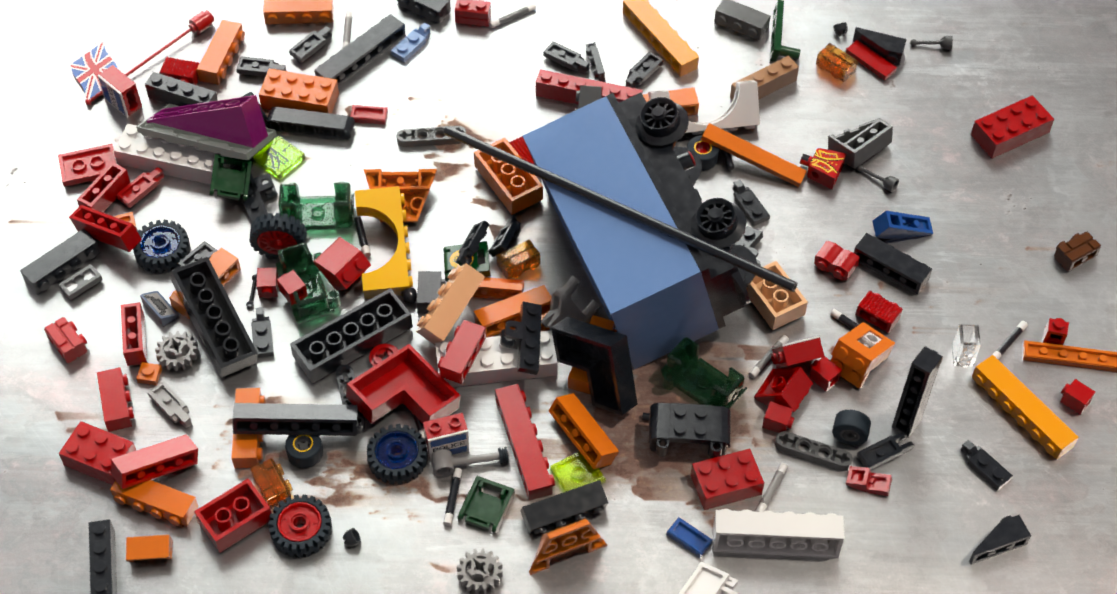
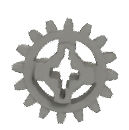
M179 330L176 331L175 335L169 332V337L162 336L163 341H157L158 347L155 348L157 361L160 362L162 367L166 365L167 370H170L172 367H174L175 371L178 370V367H182L184 370L186 364L192 366L191 360H197L196 354L199 353L197 341L194 340L193 335L188 336L186 331L182 335L179 333Z
M484 548L479 553L476 549H473V554L466 552V559L460 558L461 565H457V578L461 580V586L467 585L468 592L472 588L475 589V594H478L479 590L486 594L487 588L494 590V583L499 585L500 577H503L502 563L499 562V556L493 557V551H489L486 554ZM468 566H470V569L468 570V573L466 574V569H467ZM494 568V573H493L492 576H490V573L492 572V569Z

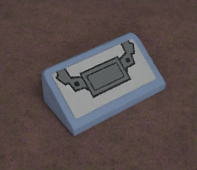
M159 291L140 295L142 303L163 327L179 317V314Z

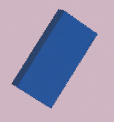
M680 517L677 518L666 533L667 536L700 558L713 542V539Z

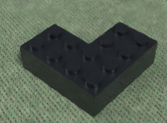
M570 317L564 318L551 327L557 362L587 372L593 406L623 416L638 404L627 335Z

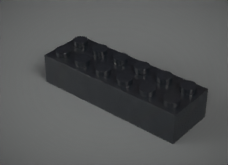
M205 257L172 270V283L220 378L256 364L258 353L209 258Z
M390 288L290 343L292 356L313 384L336 371L339 366L347 365L370 352L377 345L384 344L413 328L412 315Z

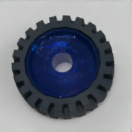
M166 219L163 220V223L160 220H156V224H153L151 221L148 223V227L143 225L142 230L139 229L137 231L142 240L133 248L134 256L140 267H144L146 271L151 270V273H156L158 270L159 274H163V271L166 270L169 273L171 272L170 268L175 269L178 266L177 263L190 253L191 247L187 232L184 227H181L179 223L176 224L172 220L170 223Z
M391 424L388 425L387 430L383 427L380 429V433L377 431L374 433V438L371 437L367 445L369 468L372 474H375L377 479L381 478L384 483L389 481L391 485H394L395 481H397L398 485H401L404 480L406 483H409L411 478L414 480L418 478V473L422 474L423 468L427 465L428 453L424 437L422 438L420 432H416L415 428L409 429L408 425L404 424V427L401 428V424H396V428H393Z

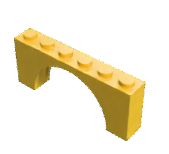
M399 186L356 190L357 216H369L382 220L393 229L398 238L397 249L392 258L381 268L362 274L364 299H372L390 288L397 296H402L401 292L404 289L413 287L412 276H408V271L412 270L411 259L406 257V254H410L409 242L405 243V237H408L407 226H403V221H407L406 209L402 210L401 206L405 204L404 193H400Z

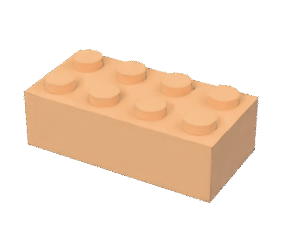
M467 263L462 266L458 265L456 269L453 268L447 276L449 281L439 288L437 292L439 296L436 300L430 302L427 307L428 313L422 316L416 324L418 328L415 332L434 345L445 340L485 278L484 275Z

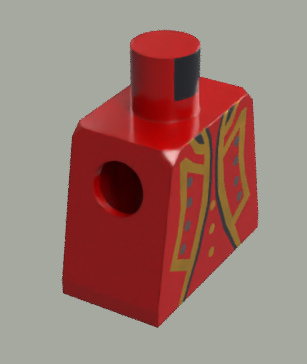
M818 148L813 157L803 154L800 164L808 167V178L833 190L844 166L846 153Z

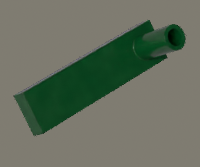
M777 0L773 10L769 60L773 62L777 61L778 56H789L793 59H799L801 51L797 48L781 45L784 0Z

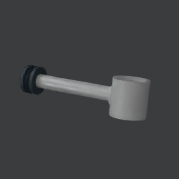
M502 447V449L498 448V452L453 458L451 451L442 449L432 453L431 457L434 475L443 478L454 473V466L499 460L500 464L505 463V461L509 463L510 454L507 451V447H504V449Z

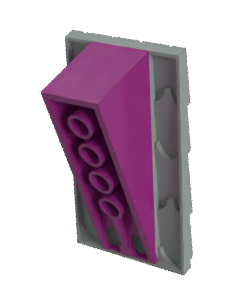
M256 95L185 106L168 104L136 126L138 133H141L142 136L165 139L169 143L193 146L198 150L220 153L224 157L249 160L258 150L260 151L277 136L276 130L266 128Z

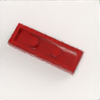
M858 40L846 48L845 53L884 81L897 70V67Z

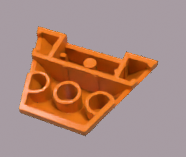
M363 169L369 189L399 186L400 193H404L405 204L401 206L402 210L406 209L407 221L403 222H418L437 169H418V172H382V169Z
M587 519L548 532L541 537L529 574L532 575L550 568V559L584 546L588 553L607 546V544Z

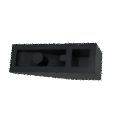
M858 27L855 28L853 42L856 40L860 41L891 64L900 66L907 39Z
M1020 515L1002 518L973 551L969 560L970 564L972 565L1026 546L1031 538V534Z

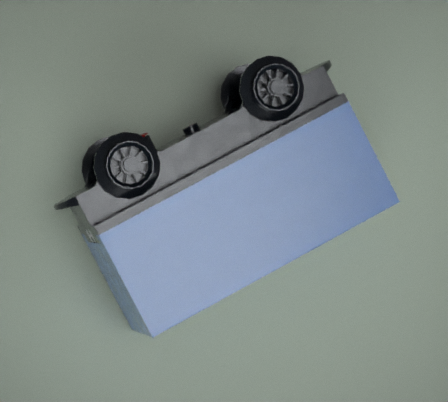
M611 93L523 135L536 166L757 264L756 257L750 249L735 244L745 233L747 224L745 214L741 208L724 198H712L702 203L698 190L694 189L693 186L701 175L702 164L700 157L693 150L686 147H674L676 142L687 131L689 118L687 111L673 100L666 97H657L646 102L642 93H638L618 103L614 93ZM541 179L609 320L614 321L615 329L618 333L627 335L633 369H637L725 327L724 316L750 303L746 288L756 275Z

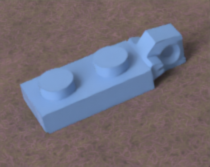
M423 23L419 26V29L415 28L391 50V55L406 62L426 43L428 35L431 33L430 25Z

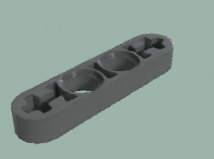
M446 126L402 129L396 134L397 144L401 147L460 144L462 142L446 135L443 138H437V134H444ZM450 126L466 134V129L464 127ZM426 135L427 138L419 139L418 136Z
M783 431L776 436L775 446L781 452L840 471H846L852 465L853 457L846 450L790 432ZM783 439L787 440L786 444H782ZM805 444L809 447V450L803 452L798 446ZM826 451L829 456L822 458L818 455V452ZM842 458L846 459L844 463L840 462Z

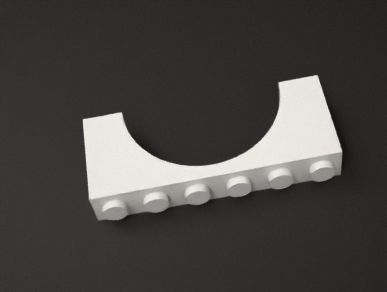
M757 81L736 82L735 95L729 108L720 117L709 122L697 123L689 121L688 129L685 133L692 132V135L703 134L709 123L720 129L727 128L728 131L738 130V127L743 126L744 129L755 128V125H760ZM667 90L648 91L649 100L657 97L670 99L669 91Z

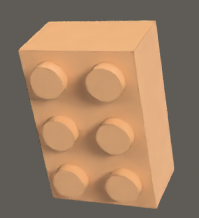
M777 261L763 266L790 279ZM755 276L746 288L750 301L772 330L790 323L806 313L808 301L798 288L791 292L758 276Z

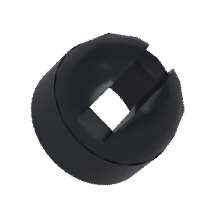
M839 23L833 26L837 36L846 35L848 31L847 23Z
M407 288L401 292L402 299L406 304L415 303L417 299L416 289Z
M351 528L344 533L343 540H345L344 543L347 546L351 547L359 544L361 537L355 528Z

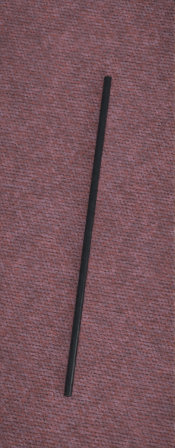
M446 126L444 129V135L791 292H794L797 288L798 283L450 126Z

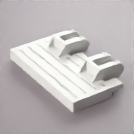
M701 562L679 594H738L732 590L738 584V580L730 577L728 573Z

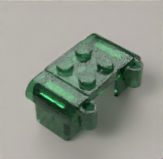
M344 181L334 182L335 195L300 196L297 183L281 184L279 187L280 216L288 214V218L293 216L295 220L299 219L307 230L350 228L354 224L355 193L352 195L350 183Z
M300 243L279 250V262L275 263L279 278L283 274L294 270L306 285L308 296L300 300L297 291L293 292L295 304L292 306L290 304L297 324L335 313L334 309L341 305L339 292L331 290L327 293L319 273L320 270L313 262L321 252H316L312 256L306 243Z
M688 337L683 338L668 354L667 364L661 369V374L664 377L663 387L666 390H672L676 387L700 405L723 406L730 409L748 390L747 387L743 389L744 375L730 367L729 375L726 376L702 358L698 359L700 345Z

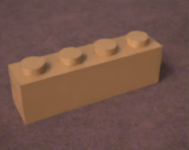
M787 56L736 82L757 81L758 99H761L797 81L799 66ZM736 82L731 84L730 99L732 101L735 95Z

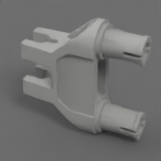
M571 276L562 288H557L553 293L550 311L542 319L541 323L544 327L551 329L552 326L564 318L570 317L590 324L592 316H595L602 307L595 300H592L581 311L572 301L571 295L582 283L575 276Z

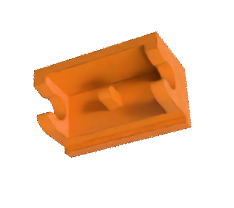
M170 535L126 537V561L172 559L173 540Z

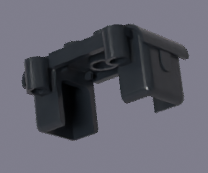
M654 403L650 406L648 443H650V450L656 452L658 456L664 457L668 454L669 442L708 444V455L710 458L723 456L726 454L727 446L730 448L731 411L729 408L683 403Z

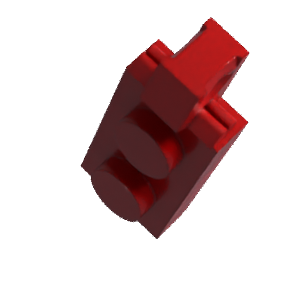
M157 167L150 173L145 174L143 172L117 193V199L128 208H131L160 184V181L165 177L163 170Z

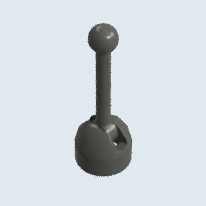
M944 36L940 41H916L912 39L910 44L912 46L916 44H940L943 49L952 50L953 36Z
M863 165L857 167L859 172H865L883 181L884 187L891 192H894L898 186L899 179L896 177L888 176L883 178L865 169Z

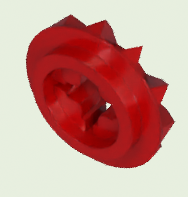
M391 344L377 345L369 354L370 364L374 367L382 361L386 353L389 357L397 352L398 349Z

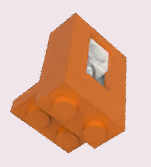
M862 322L838 339L831 353L832 358L830 361L842 370V378L860 389L863 387L870 371L889 357L895 342Z

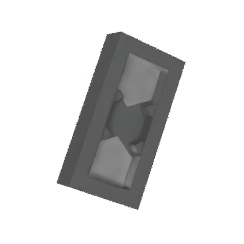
M89 264L58 285L63 293L72 300L103 279L101 274Z

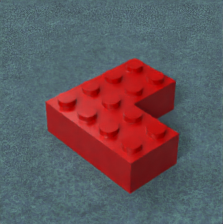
M410 344L347 383L346 398L353 405H357V409L371 424L402 403L422 423L446 417L459 409L461 397Z

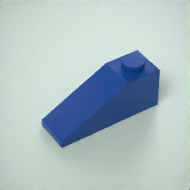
M885 211L872 221L877 238L899 239L933 234L930 217Z

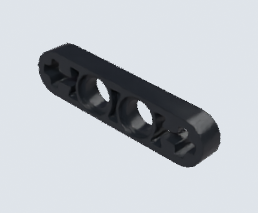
M341 365L336 369L342 405H350L352 403L346 398V394L343 391L347 388V383L355 379L354 371L349 365ZM344 372L347 373L348 381L345 382L343 377ZM357 409V421L359 424L357 426V434H360L365 430L364 415Z

